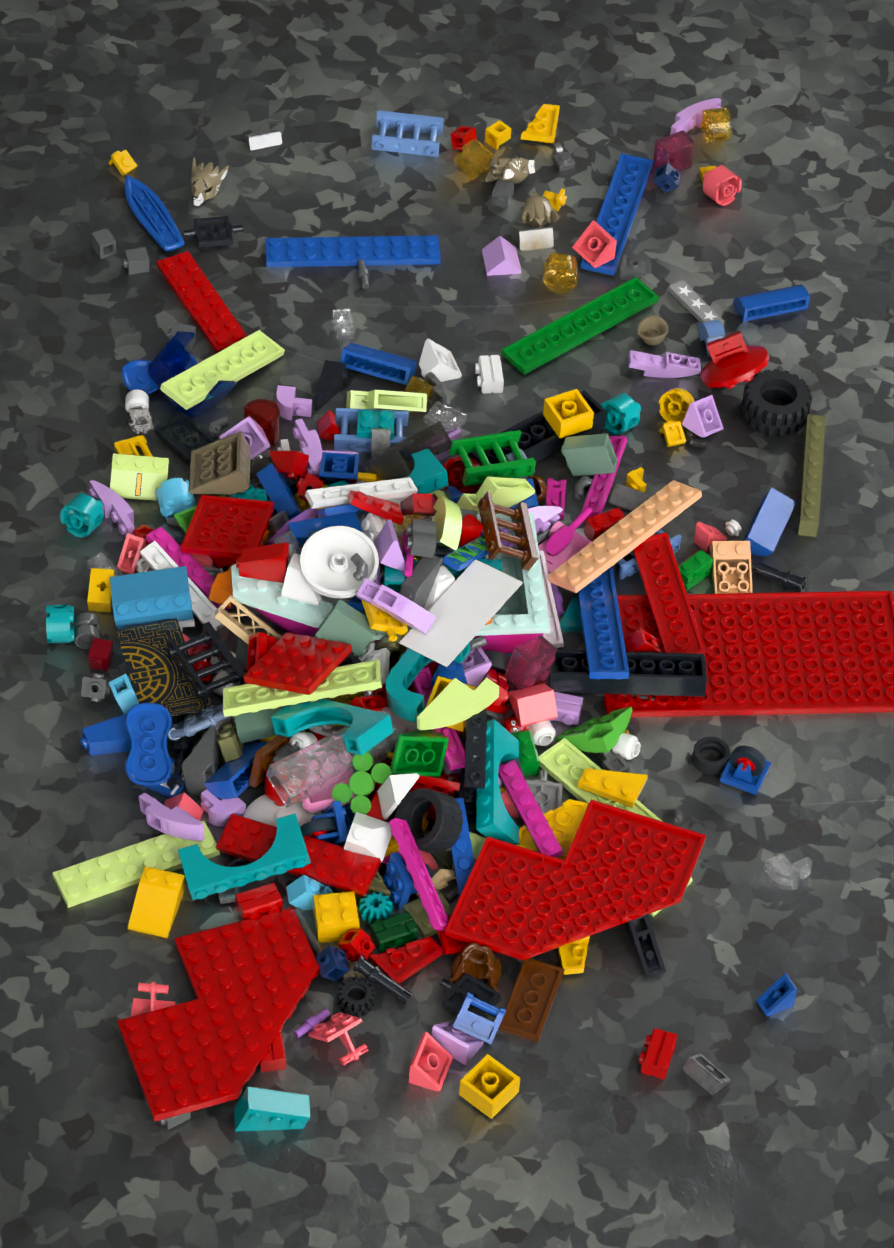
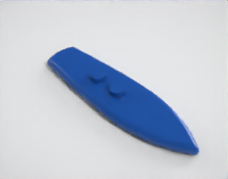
M127 175L124 184L126 200L142 226L164 251H172L184 246L185 242L161 199L144 183Z

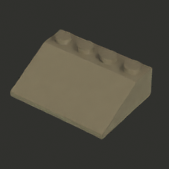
M241 431L191 451L190 494L233 495L238 492L242 493L250 488L251 448Z

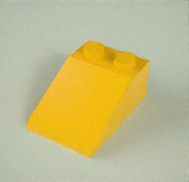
M145 866L138 885L128 929L168 938L185 892V875Z

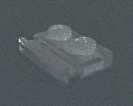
M437 401L428 411V414L424 416V422L442 431L461 429L468 421L469 415Z

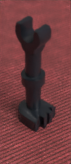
M188 739L174 741L173 747L178 758L174 763V774L167 781V786L171 790L174 789L175 784L179 787H182L184 784L181 776L183 771L182 763L193 749V743Z

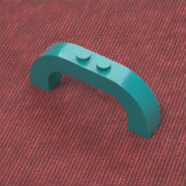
M470 642L454 659L455 662L462 663L470 653ZM408 648L404 655H401L397 664L391 668L386 679V692L390 709L397 716L416 723L417 717L425 709L424 695L407 689L422 669L434 660Z

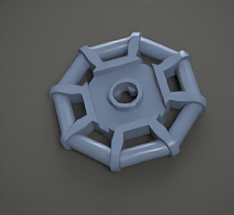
M223 703L217 706L210 705L207 709L193 715L188 714L179 723L172 724L171 729L168 731V738L170 740H177L183 736H193L200 730L216 726L218 721L230 716H224Z

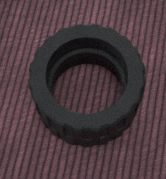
M418 788L409 792L401 800L395 814V818L407 821L418 849L429 853H440L451 848L458 840L463 824V813L455 798L427 788ZM434 805L436 811L435 825L432 831L424 837L422 820L427 809Z

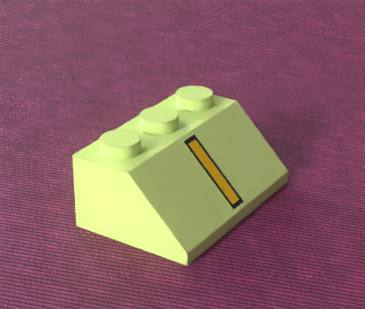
M113 454L110 489L122 498L157 501L155 491L168 478L169 458Z

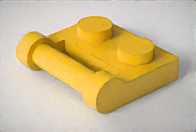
M143 435L114 443V449L117 454L140 456L135 447L138 446L144 456L153 457L146 444L147 440Z

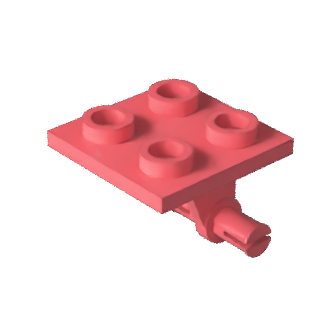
M139 982L138 991L151 992V1000L133 998L131 1017L174 1006L175 1002L156 1000V993L168 994L169 985L156 984V982L151 984Z
M342 1012L336 1013L331 1017V1020L316 1025L314 1030L308 1033L309 1037L325 1042H330L339 1036L348 1051V1054L339 1058L343 1066L351 1061H357L359 1056L369 1051L366 1044H362L354 1049L347 1033L348 1030L363 1022L360 1017Z

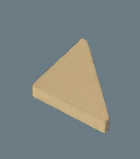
M440 869L431 878L435 889L438 890L449 885L447 882L456 879L455 871Z

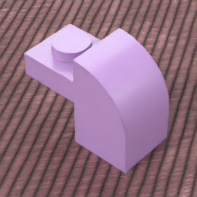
M278 385L276 410L281 417L287 420H292L293 415L311 417L312 399L296 398V387Z
M208 789L201 793V807L208 813V822L215 826L226 827L231 814L243 817L246 812V804L238 797L222 799L220 801Z

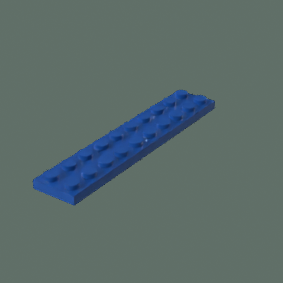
M621 153L596 221L617 240L615 259L594 268L583 258L580 269L611 276L615 275L654 166V160Z
M438 235L265 238L266 267L358 266L357 262L359 260H364L365 266L440 264L441 261Z
M611 566L577 592L589 679H629L613 568Z

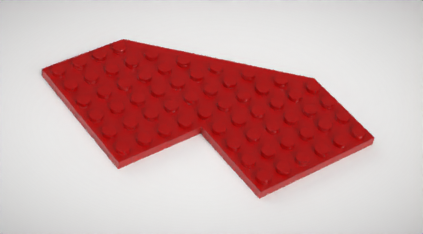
M590 800L565 860L487 836L446 926L444 935L470 944L478 943L480 946H488L492 951L525 960L637 919L643 915L675 905L682 901L706 841V835Z
M293 907L280 910V912L271 915H261V918L250 921L246 919L174 938L175 946L197 999L117 1020L119 1031L154 1122L238 1099L242 1093V1088L255 1073L258 1063L262 1062L269 1046L277 1034L282 1031L284 1023L291 1017L300 998L304 997L311 981L319 973V965Z

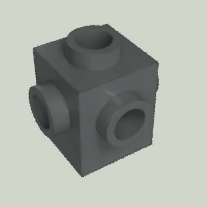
M93 673L92 676H83L82 697H90V701L101 702L102 699L107 698V695H110L109 678H105L104 674Z

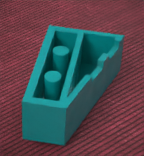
M247 1087L234 1109L235 1132L304 1129L310 1119L309 1095Z

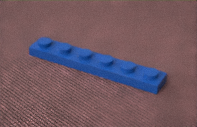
M463 798L455 799L463 813V824L458 840L451 847L459 898L475 865Z

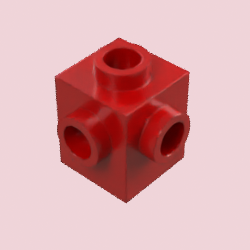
M310 472L307 473L305 479L301 477L296 485L298 488L297 493L300 494L299 498L308 502L305 497L307 486H311L313 489H320L324 480Z
M362 928L348 929L338 943L350 961H358L362 955L367 960L375 948L370 936Z

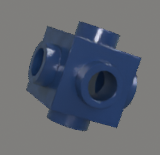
M668 162L655 169L653 181L658 188L667 193L678 188L681 175Z
M329 945L315 956L319 965V972L324 978L336 982L350 971L346 953L340 948Z

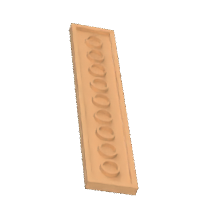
M673 480L548 575L549 582L574 593L579 592L702 497L701 490Z

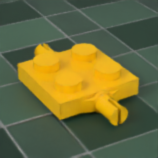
M362 600L371 629L386 632L389 641L392 640V642L397 640L396 634L405 636L408 631L405 623Z

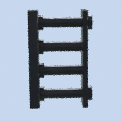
M210 622L202 624L201 636L176 645L171 637L168 638V647H166L168 656L174 659L194 688L196 697L198 699L201 698L204 704L208 703V692L230 683L236 684V686L247 684L243 677L246 673ZM202 643L208 644L210 649L189 658H185L182 651ZM212 656L217 657L219 660L218 663L196 672L191 666ZM220 670H226L229 676L204 685L200 679Z
M480 712L467 719L466 727L461 732V744L465 751V767L460 768L459 798L464 799V805H476L477 789H485L487 713Z

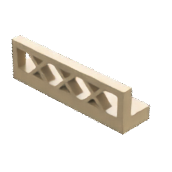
M231 595L215 611L214 617L247 644H249V636L256 634L255 628H264L268 636L271 634L277 640L282 637ZM231 601L237 606V613H228L224 608ZM240 616L252 618V625H243Z

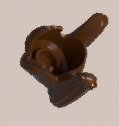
M471 943L455 958L452 974L448 980L455 983L467 973L476 979L487 978V986L499 991L497 985L502 969L500 960L494 957L490 947Z

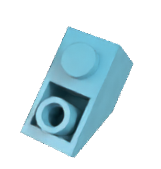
M127 674L109 682L114 697L124 714H127L129 709L139 704L133 683Z
M305 875L286 887L289 904L301 910H313V895L333 893L330 887Z

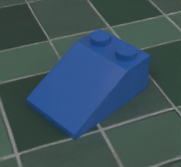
M322 452L319 472L320 479L326 482L342 480L346 483L357 482L359 454Z

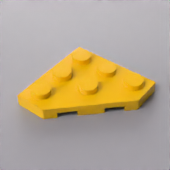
M569 799L557 809L543 814L563 851V855L556 858H566L589 803ZM524 825L519 830V845L517 846L539 852Z

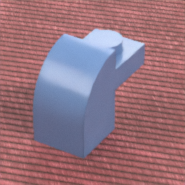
M718 319L697 324L700 341H705V344L719 338L722 339L724 338L723 335H726L724 327ZM707 348L708 357H710L711 355Z

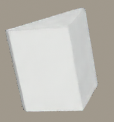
M417 773L389 775L379 788L377 793L382 817L387 820L419 778Z

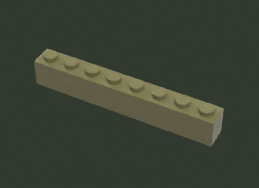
M807 415L798 535L816 537L826 416Z

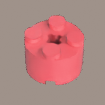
M724 165L706 172L703 177V193L722 206L733 202L735 194L739 193L742 187L741 179Z

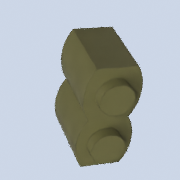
M225 722L220 725L218 729L219 735L216 737L224 761L229 762L242 756L244 744L240 743L236 723Z

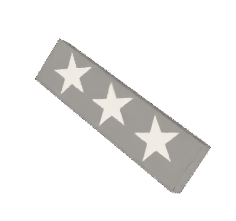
M683 280L669 286L668 291L700 323L718 319L724 326L725 321Z

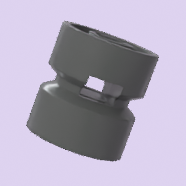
M81 613L76 616L75 644L79 648L90 649L94 638L100 639V619L97 615Z

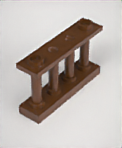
M487 491L484 497L479 500L478 509L482 525L484 526L483 532L489 559L493 560L499 552L520 559L523 570L529 571L539 558L527 503L519 502L514 509L494 504L491 492ZM495 512L510 516L512 522L497 518ZM498 526L513 530L515 536L499 531ZM501 540L516 544L518 549L502 545Z

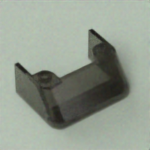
M438 421L399 441L364 462L363 465L368 472L377 474V477L383 481L400 479L411 474L410 471L414 469L411 454L428 448L436 457L449 450L452 442L441 421Z

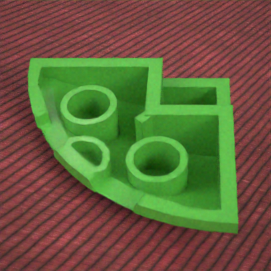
M632 707L611 711L610 714L604 715L599 719L594 717L583 722V725L577 726L574 729L569 728L556 736L555 741L559 742L565 738L578 750L584 752H609L618 743L620 735L625 732L633 711Z

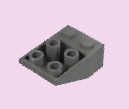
M216 726L210 727L208 731L204 732L202 739L193 747L191 754L182 763L187 792L199 797L207 789L204 783L220 768L221 751L216 740Z

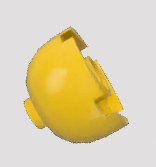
M670 389L659 400L660 415L665 421H680L682 424L690 403L695 402L694 397L685 389Z

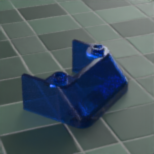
M178 331L150 363L148 373L160 388L162 383L186 371L185 367L190 361V355L185 346L195 336L194 332ZM219 380L203 401L187 410L167 394L165 395L180 413L184 412L190 418H194L218 405L237 383L235 381Z

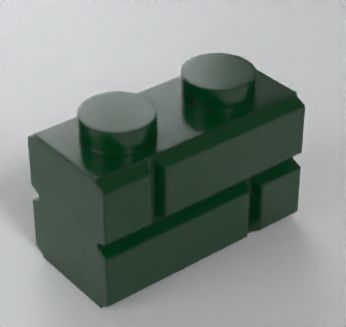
M399 912L391 918L385 920L378 919L373 924H370V937L375 943L378 952L381 953L387 949L396 948L418 940V928L409 912L403 914Z

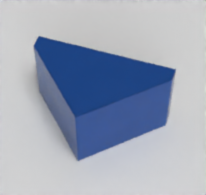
M784 973L756 1001L765 1015L771 1016L794 1006L797 988L789 976Z

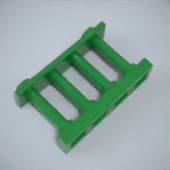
M508 431L453 440L449 454L450 456L459 454L464 463L465 472L462 478L464 486L481 484L487 477L519 478L533 475L536 466L535 459H524L518 447L521 431ZM510 446L516 460L507 461L501 448ZM493 449L500 463L490 464L484 450ZM477 452L483 466L473 467L467 453Z

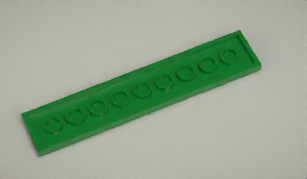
M635 277L503 348L501 355L525 375L658 302L659 296Z

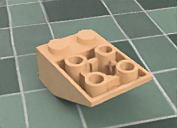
M712 541L709 549L710 557L714 560L712 566L714 594L753 593L750 541Z

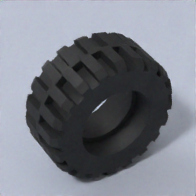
M774 369V371L765 370L763 373L759 372L744 387L741 405L742 415L754 430H759V433H767L769 436L778 435L779 437L785 434L791 435L806 425L807 415L810 414L812 403L811 390L803 379H799V376L796 374H790L789 371L784 370L782 372L779 369ZM777 400L784 402L787 405L777 406L770 404L766 401Z

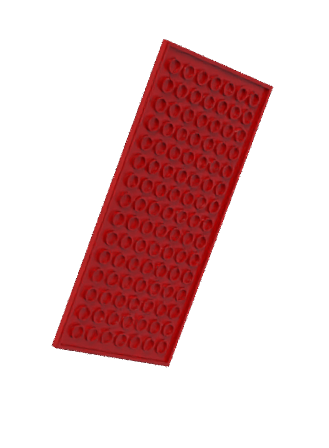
M892 591L687 594L706 652L707 684L705 697L644 695L649 697V700L638 698L640 695H636V698H634L631 694H604L606 715L610 714L611 711L632 707L631 717L894 712V599ZM617 595L624 640L640 628L660 640L647 595Z

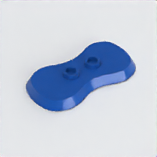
M174 352L155 361L133 360L122 368V378L130 391L138 389L146 392L148 395L160 389L162 383L197 365L198 362L194 356L186 352Z
M137 704L129 709L125 718V725L131 739V750L125 766L126 773L129 779L136 784L144 786L159 785L169 779L173 769L172 760L167 750L168 731L172 726V717L168 709L160 704Z

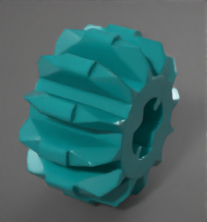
M374 891L371 895L366 893V896L359 901L358 913L362 921H368L369 926L378 919L385 920L392 916L393 904L390 901L389 895L383 896L382 891L379 894H375Z

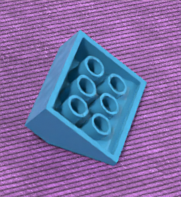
M186 566L110 577L116 629L177 618L178 621L194 619Z

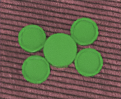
M368 752L362 756L354 755L353 766L358 772L351 776L349 785L340 783L332 790L333 799L341 801V804L348 803L353 793L359 795L351 801V810L354 814L356 812L364 815L369 813L371 802L366 795L373 791L375 782L383 784L389 775H392L391 768L384 763L376 764L372 768L371 774L365 772L373 765V757Z

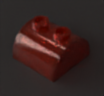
M267 399L250 401L244 406V419L250 416L263 428L269 444L275 447L279 442L280 410L278 405Z

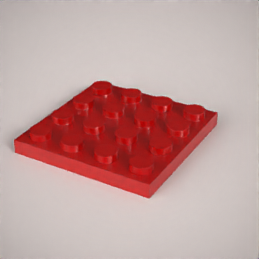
M201 495L181 545L182 553L237 558L238 556L241 557L243 549L261 546L275 508L274 502Z
M286 632L243 676L244 681L249 684L311 695L353 651L352 646L340 641Z

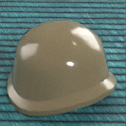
M655 315L645 317L638 325V336L644 343L650 346L663 342L669 331L665 320Z

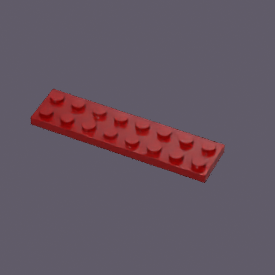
M189 251L156 261L157 268L215 353L247 337Z
M668 533L650 536L633 549V553L664 652L705 654L706 656Z
M231 814L216 845V850L255 862L265 855L273 845L277 834V827ZM303 836L311 864L302 868L286 871L287 873L300 877L305 875L317 882L350 892L354 891L356 894L366 896L381 863L380 858L344 850L342 846Z

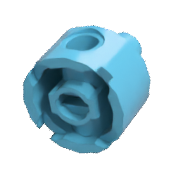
M172 478L161 483L159 489L158 487L156 488L155 496L160 506V512L167 521L168 517H174V514L196 506L197 502L194 495L189 492L188 480L185 482L183 478Z

